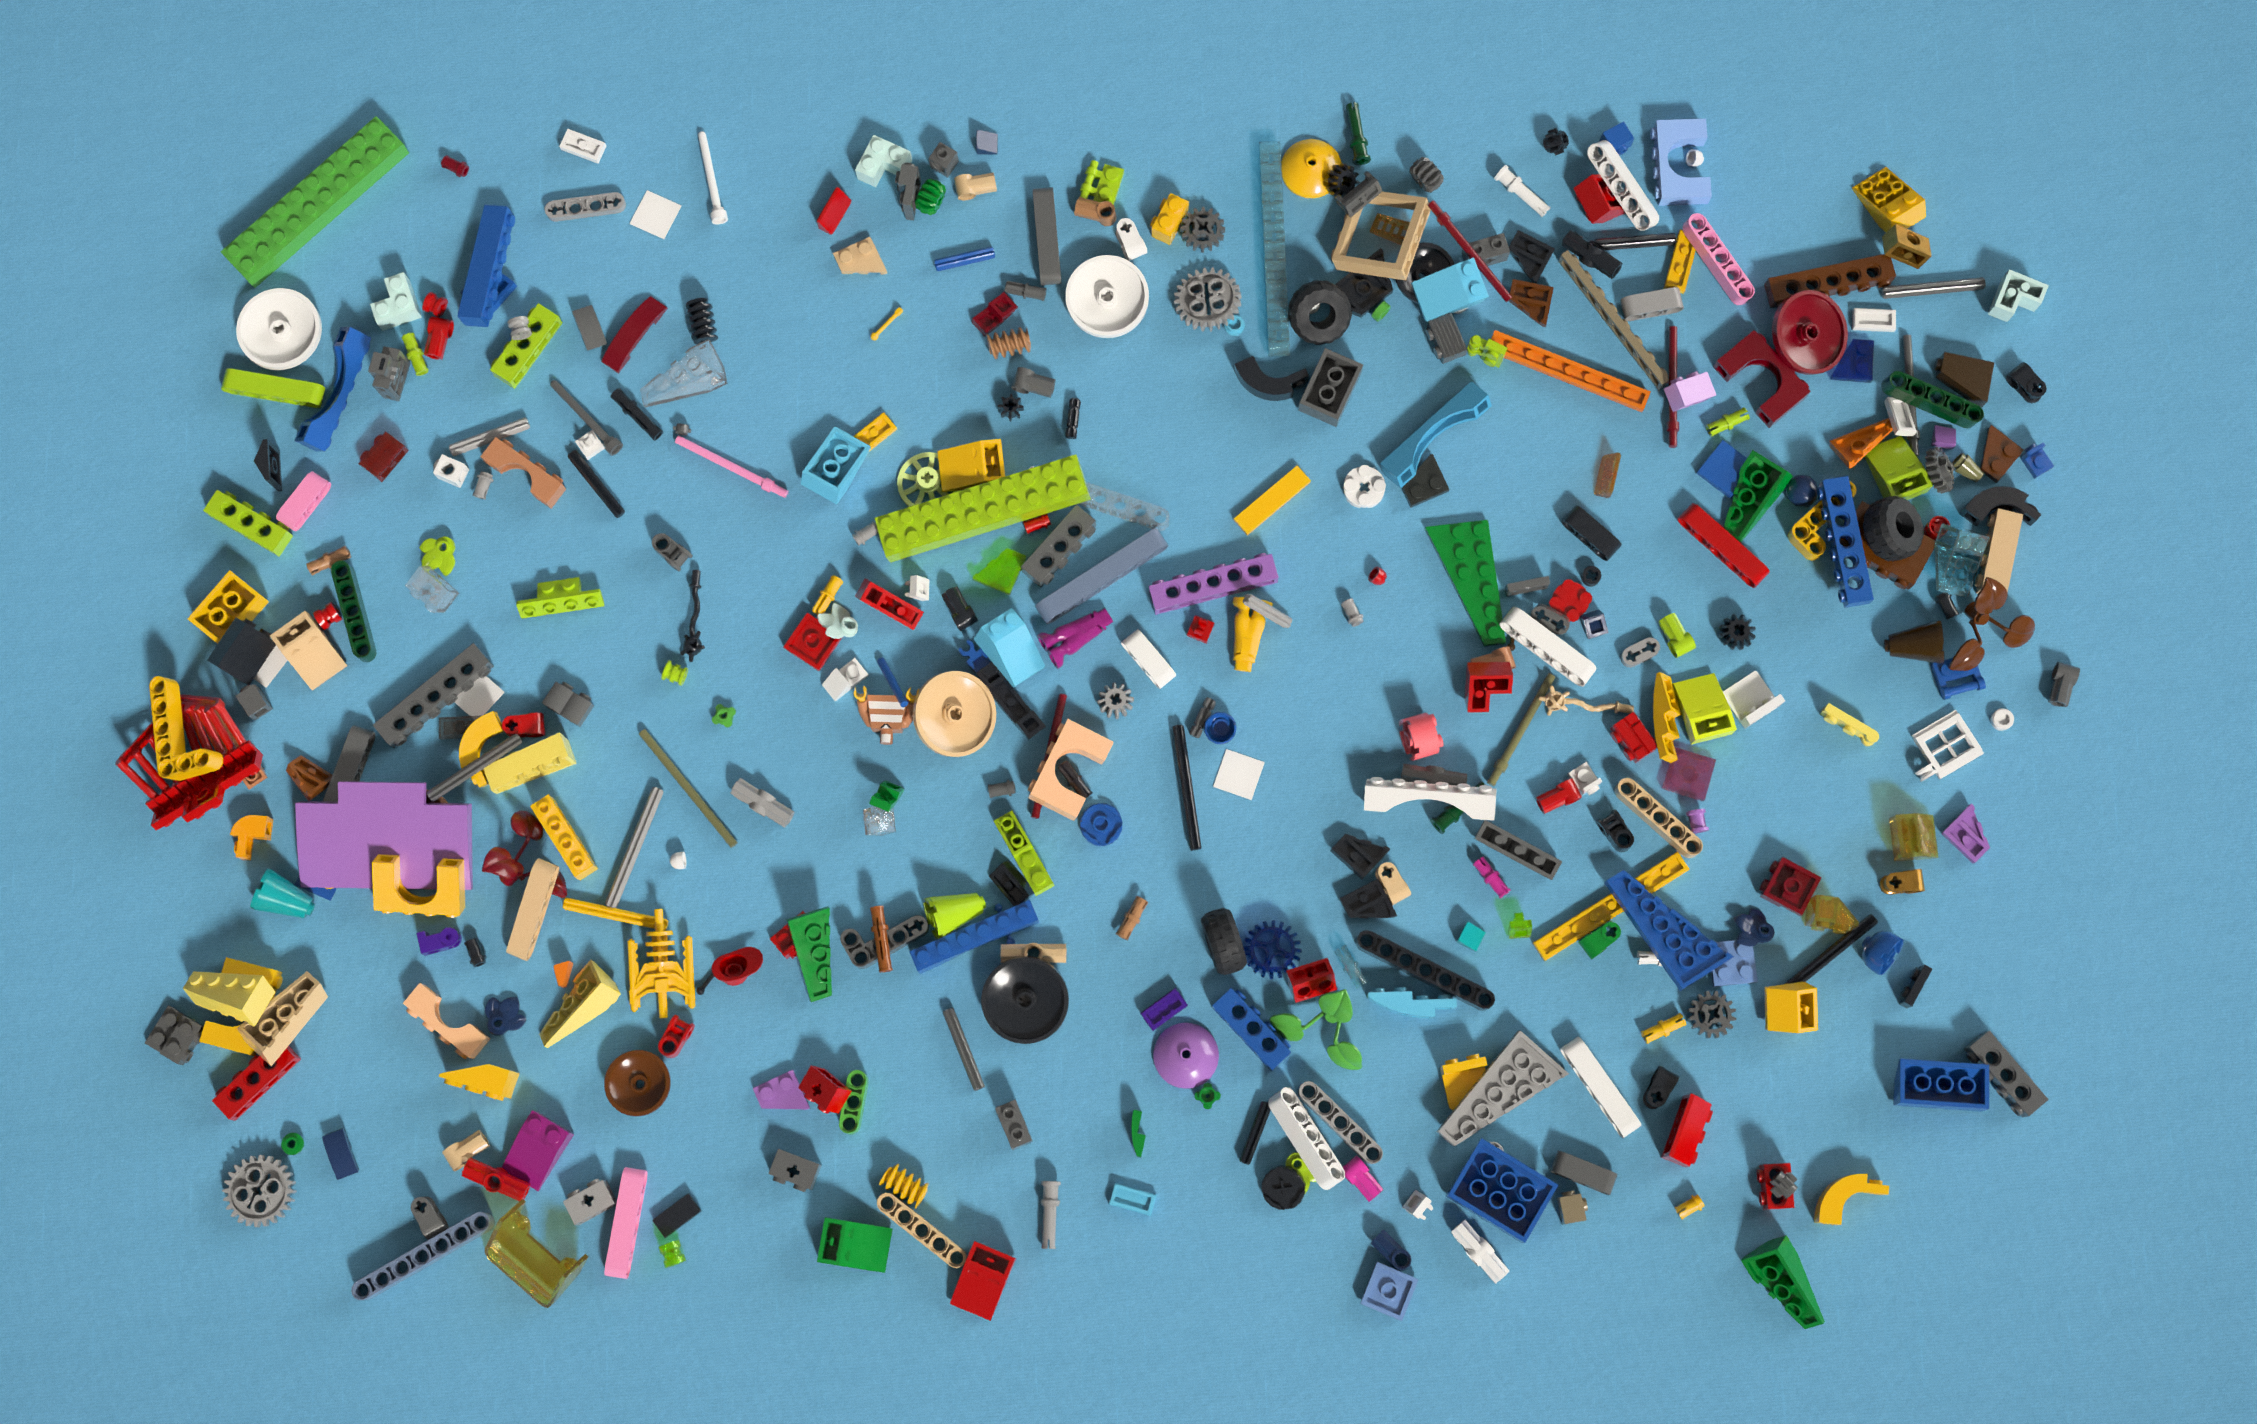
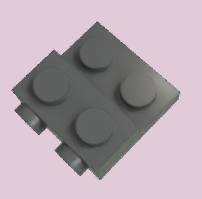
M903 163L901 170L896 173L895 183L898 184L897 191H900L901 194L900 204H902V212L905 213L907 220H914L916 213L915 201L921 187V178L918 166L912 163Z
M168 1005L145 1041V1044L176 1064L184 1066L185 1063L191 1060L195 1046L201 1043L199 1040L204 1025Z

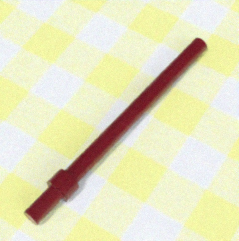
M1434 200L1431 201L1427 206L1437 217L1438 223L1441 226L1444 225L1470 259H1475L1478 269L1503 300L1508 302L1512 298L1510 293L1450 221L1451 217L1448 213L1443 212Z
M1677 326L1669 327V386L1671 385L1670 381L1677 378ZM1669 404V421L1666 423V431L1669 432V448H1676L1679 422L1677 421V411L1673 412Z
M1059 694L1046 751L1051 742L1056 743L1058 735L1055 733L1062 721L1067 699L1065 694ZM1045 752L1044 761L1046 762L1049 754ZM1035 801L1031 818L1039 819L1042 805Z

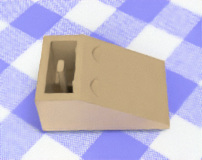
M306 611L270 635L279 650L312 691L348 666L313 616Z

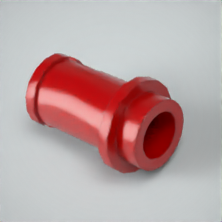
M1048 514L1023 521L1027 534L1044 527L1047 529L1051 525Z

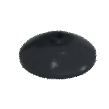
M1419 243L1406 281L1395 279L1397 286L1406 298L1418 303L1411 283L1420 279L1419 274H1423L1426 277L1454 265V261L1447 251L1433 243Z

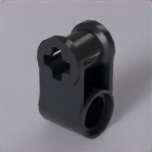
M2025 362L2020 363L2005 376L2008 384L2028 403L2038 402L2047 390L2045 382Z
M1612 810L1609 816L1596 821L1598 828L1616 851L1626 852L1631 848L1634 836L1617 810ZM1618 837H1625L1628 840V845H1620Z
M1659 1065L1643 1095L1644 1105L1649 1109L1663 1106L1680 1076ZM1654 1094L1657 1095L1656 1099L1659 1100L1655 1103L1652 1102L1653 1097H1651Z

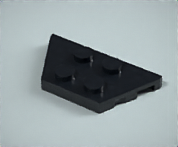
M1380 248L1367 259L1385 262L1383 250ZM1350 272L1335 284L1347 295L1351 304L1352 314L1360 318L1393 293L1392 283L1389 278Z

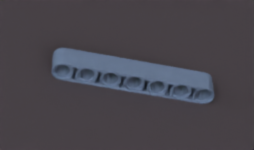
M1154 528L1042 599L1035 607L1046 624H1050L1162 553L1169 545L1158 529Z
M477 1212L356 1281L351 1289L353 1297L357 1300H370L489 1232L494 1226V1217L486 1212ZM481 1216H484L487 1220L484 1228L478 1226V1220ZM464 1227L467 1230V1236L462 1240L459 1238L458 1232ZM442 1239L447 1241V1248L444 1251L439 1248V1242ZM422 1250H425L428 1254L425 1262H421L419 1259V1254ZM403 1261L408 1265V1269L404 1274L399 1269ZM383 1273L388 1275V1281L385 1285L380 1282V1276ZM363 1284L368 1286V1293L365 1296L360 1292Z

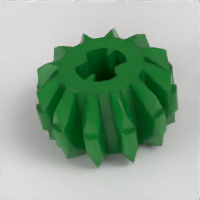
M927 179L916 197V209L924 214L934 215L945 197V185L937 180Z

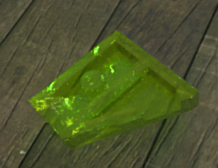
M1006 548L996 559L990 561L978 574L976 573L972 579L985 586L1011 595L1021 572V566L1025 563L1027 556Z

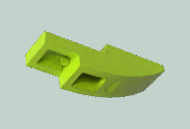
M1013 811L994 820L998 831L1035 896L1054 887L1052 879Z

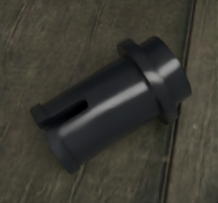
M1946 591L1936 596L1937 601L1935 602L1939 603L1948 620L1958 615L1959 612L1951 599L1952 595Z
M478 938L466 941L464 944L471 958L470 964H473L474 967L484 965L487 957L482 953Z

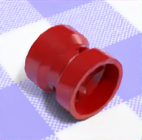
M1943 516L1933 517L1925 525L1924 535L1935 541H1940L1950 530L1949 521Z
M332 602L326 604L324 609H318L313 612L314 618L323 630L328 629L333 622L338 623L343 619Z

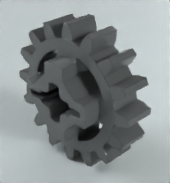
M1202 207L1200 212L1194 208V214L1188 212L1187 219H1182L1184 226H1181L1180 230L1183 233L1182 240H1187L1186 246L1193 245V251L1200 248L1201 253H1204L1205 248L1212 251V245L1219 247L1218 240L1223 241V233H1225V227H1223L1224 219L1218 220L1220 214L1216 213L1213 215L1212 208L1206 212L1205 207ZM1190 225H1192V228L1194 229L1192 231V234H1190L1189 232ZM1214 225L1217 229L1216 234H1214V231L1212 230L1214 228Z
M1942 448L1929 449L1926 451L1927 456H1925L1926 472L1932 485H1934V489L1937 488L1938 493L1949 492L1953 489L1954 484L1953 463L1950 462L1945 452H1942Z
M1709 991L1704 992V997L1701 994L1697 995L1698 1001L1692 1000L1690 1002L1694 1008L1687 1010L1689 1013H1692V1016L1687 1018L1688 1021H1694L1691 1028H1698V1035L1705 1032L1707 1039L1711 1037V1034H1713L1715 1039L1719 1038V1032L1723 1036L1726 1035V1028H1733L1730 1021H1736V1018L1731 1015L1736 1009H1730L1729 1007L1733 1003L1732 1000L1726 1002L1725 994L1718 997V991H1714L1712 996ZM1708 1000H1713V1001H1715V1002H1714L1712 1005H1710V1006H1708L1707 1004H1704V1003H1703V1002L1708 1001ZM1722 1008L1725 1010L1726 1017L1723 1016ZM1714 1010L1716 1018L1709 1020L1710 1014L1708 1012ZM1698 1013L1701 1014V1022L1699 1021ZM1712 1024L1721 1026L1718 1029H1709Z

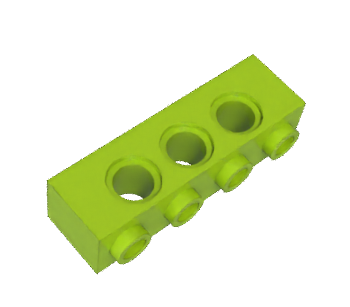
M539 303L527 315L529 320L528 328L531 329L532 335L523 340L512 339L504 345L502 354L499 358H495L491 364L490 371L492 374L513 389L517 387L563 323L558 315ZM535 326H541L539 331L533 332ZM524 342H529L526 348H520ZM511 359H517L515 364L508 365Z
M216 490L203 511L220 523L280 557L293 537L288 532L289 528L279 521L277 524L271 522L272 517L262 511L259 514L254 512V507L247 502H237V497L230 492L225 491V493ZM236 508L232 515H228L230 509ZM249 518H253L252 523L246 526V521ZM267 528H270V533L266 536H263V532Z

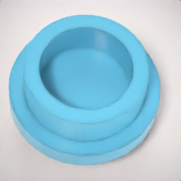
M1234 315V320L1227 319L1228 326L1224 325L1225 331L1232 336L1240 335L1245 328L1244 320L1237 315Z

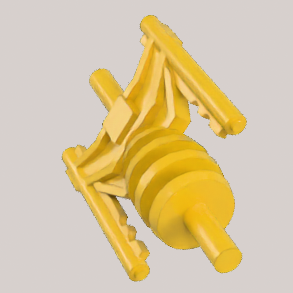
M654 909L655 931L646 932V936H652V941L645 942V946L653 947V951L646 952V956H653L654 962L644 963L640 973L639 963L636 961L638 958V954H636L638 943H635L633 939L627 941L630 1007L632 1012H636L638 1007H641V997L648 993L658 992L659 1018H668L667 992L676 991L684 995L685 1005L688 1004L690 1009L695 1007L692 937L687 936L685 940H682V946L685 948L683 952L685 956L683 971L678 961H668V955H675V950H668V945H675L674 940H668V935H673V931H664L663 909Z

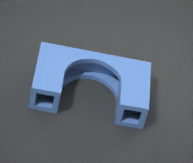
M1706 119L1656 120L1654 127L1650 130V138L1654 140L1652 160H1655L1656 166L1653 167V178L1657 179L1654 196L1655 199L1658 198V206L1708 204L1712 197L1710 177H1682L1676 174L1668 163V153L1675 148L1704 146L1707 140Z

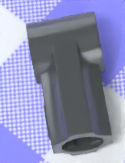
M1018 367L1011 388L1019 393L1029 394L1031 392L1051 398L1056 379L1035 374L1034 371L1024 367Z
M2061 662L2056 663L2052 672V680L2054 681L2048 700L2049 703L2058 707L2068 706L2073 686L2076 684L2080 674V668Z

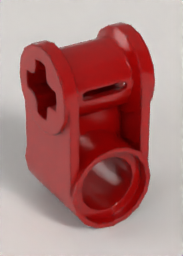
M528 713L507 716L502 721V729L509 737L517 734L520 738L545 736L544 714ZM512 723H515L517 725L516 727H514V731H511L509 728L512 727Z
M675 1014L659 1041L658 1049L660 1053L667 1058L678 1056L685 1042L691 1036L695 1024H688L679 1019V1016ZM668 1042H674V1050L666 1053L664 1050L665 1045Z

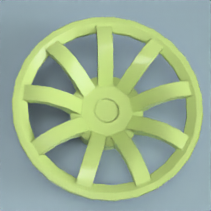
M925 452L917 454L908 459L900 469L897 480L898 492L901 499L909 507L922 503L925 493L929 494L930 500L935 499L934 491H937L942 496L948 495L947 492H942L940 487L939 469H933L935 458L938 459V453ZM929 457L928 467L922 468L917 460ZM912 463L918 471L917 475L905 473ZM903 479L916 481L912 487L903 490ZM919 489L918 498L915 503H912L906 495Z

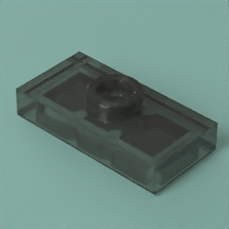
M481 715L439 717V739H462L467 728Z

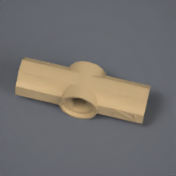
M1001 944V963L1014 957L1028 956V951L1032 948L1038 949L1040 951L1038 958L1048 963H1066V944Z

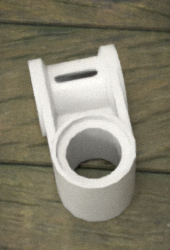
M1128 218L1121 219L1117 223L1116 237L1125 258L1130 261L1148 253L1134 222Z

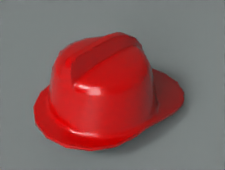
M744 947L719 956L712 964V973L718 980L727 985H740L749 975L755 973L761 967L763 955L755 947Z

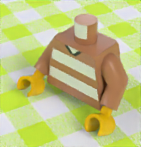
M863 686L864 693L862 694L857 693L856 687L854 688L859 715L865 725L871 728L872 732L880 733V744H893V733H903V730L912 723L913 705L916 695L911 694V687L905 696L908 701L906 707L900 706L895 695H867L866 698L867 688Z

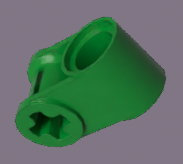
M1607 922L1578 943L1592 960L1620 937L1621 929L1617 923ZM1606 928H1608L1609 930L1612 928L1614 929V938L1611 935L1608 937L1606 936Z

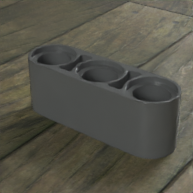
M1557 1151L1550 1172L1606 1195H1611L1618 1174L1562 1151Z

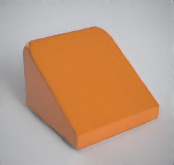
M571 961L562 962L553 967L558 986L566 988L573 968V962Z

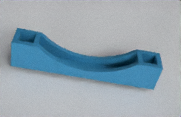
M1472 381L1462 387L1451 400L1445 402L1439 411L1432 414L1421 427L1415 429L1409 438L1402 441L1390 455L1384 457L1380 463L1384 475L1398 487L1402 488L1416 475L1421 455L1427 446L1445 430L1467 421L1477 420L1492 406L1489 395Z

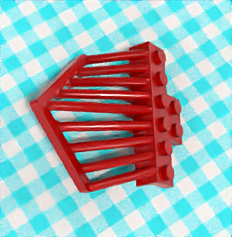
M180 694L183 727L192 751L201 749L197 737L202 749L212 750L207 738L208 735L215 751L223 756V764L220 769L181 781L173 780V785L170 787L141 753L148 742L156 753L153 721L116 760L115 765L150 798L145 804L154 812L151 826L156 831L162 827H168L180 816L188 823L193 819L201 818L208 810L218 808L223 803L226 789L231 786H237L244 778L257 774L261 769L263 754L249 740L246 741L226 710L225 703L220 698ZM214 710L218 712V714L224 721L225 725L233 735L234 739L238 743L237 747L233 743L232 739L230 738L229 734L227 733L226 729L224 728L223 724L221 723L219 717L217 716ZM218 735L220 736L221 740L223 741L224 745L226 746V748H227V750H228L227 753H226V751H225V749H224V747H223V745H222V743H221V741H220ZM134 758L161 789V793L157 794L128 765Z

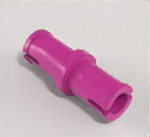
M1484 856L1473 864L1485 879L1486 885L1489 884L1500 899L1511 891L1499 877L1500 873L1491 867Z

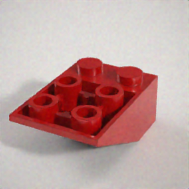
M974 1241L950 1304L991 1321L1017 1258Z

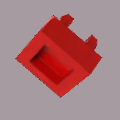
M1195 615L1187 636L1207 644L1215 623Z

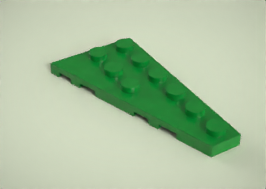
M1488 520L1425 527V531L1429 535L1436 553H1438L1457 594H1459L1483 646L1505 644V632L1500 627V622L1503 618Z

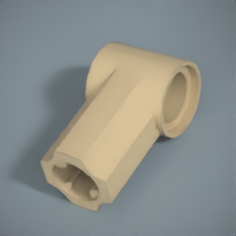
M994 172L977 176L962 174L954 178L957 198L961 201L971 200L979 194L997 191Z
M478 1130L460 1143L456 1142L447 1147L442 1154L452 1170L457 1171L465 1166L470 1157L473 1158L490 1145L481 1130Z

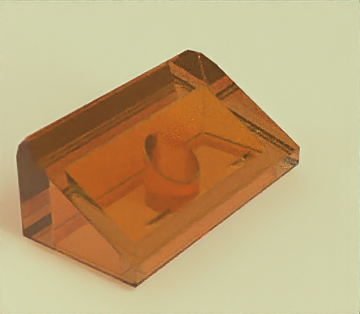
M1621 453L1607 454L1602 457L1594 495L1604 498L1611 497Z

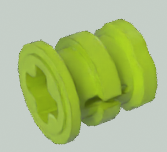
M669 660L664 667L661 680L667 678L669 682H678V685L682 686L687 677L688 668L682 669L678 664L674 666L672 661Z

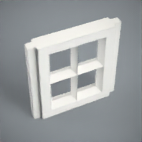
M1956 710L1912 735L1914 742L1928 764L1932 763V768L1938 771L1935 775L1939 779L1984 754L1981 746ZM1956 724L1962 734L1948 742L1942 731ZM1939 734L1945 744L1931 752L1925 741ZM1965 738L1971 748L1957 755L1951 745ZM1948 748L1954 758L1939 765L1934 755Z

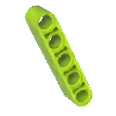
M228 368L225 370L221 390L235 395L321 408L325 386L313 382Z

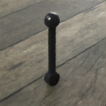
M711 973L702 986L696 989L698 995L704 994L705 988L714 978L713 973Z

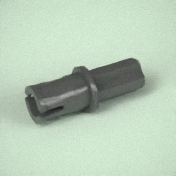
M1006 282L1005 293L1023 296V299L1028 297L1045 301L1047 288L1031 286L1029 283Z

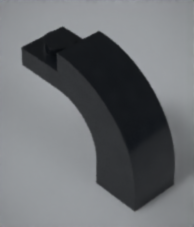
M1254 356L1234 364V372L1242 386L1254 396L1264 400L1281 401L1292 398L1293 388L1297 390L1304 387L1309 379L1306 368L1283 378L1269 377L1260 370Z
M2000 486L1986 489L1977 494L1966 504L1959 515L1973 525L1978 526L1990 511L1999 508L2023 514L2022 520L2031 526L2038 520L2041 513L2038 512L2034 505L2024 502L2029 496L2027 493L2016 488Z

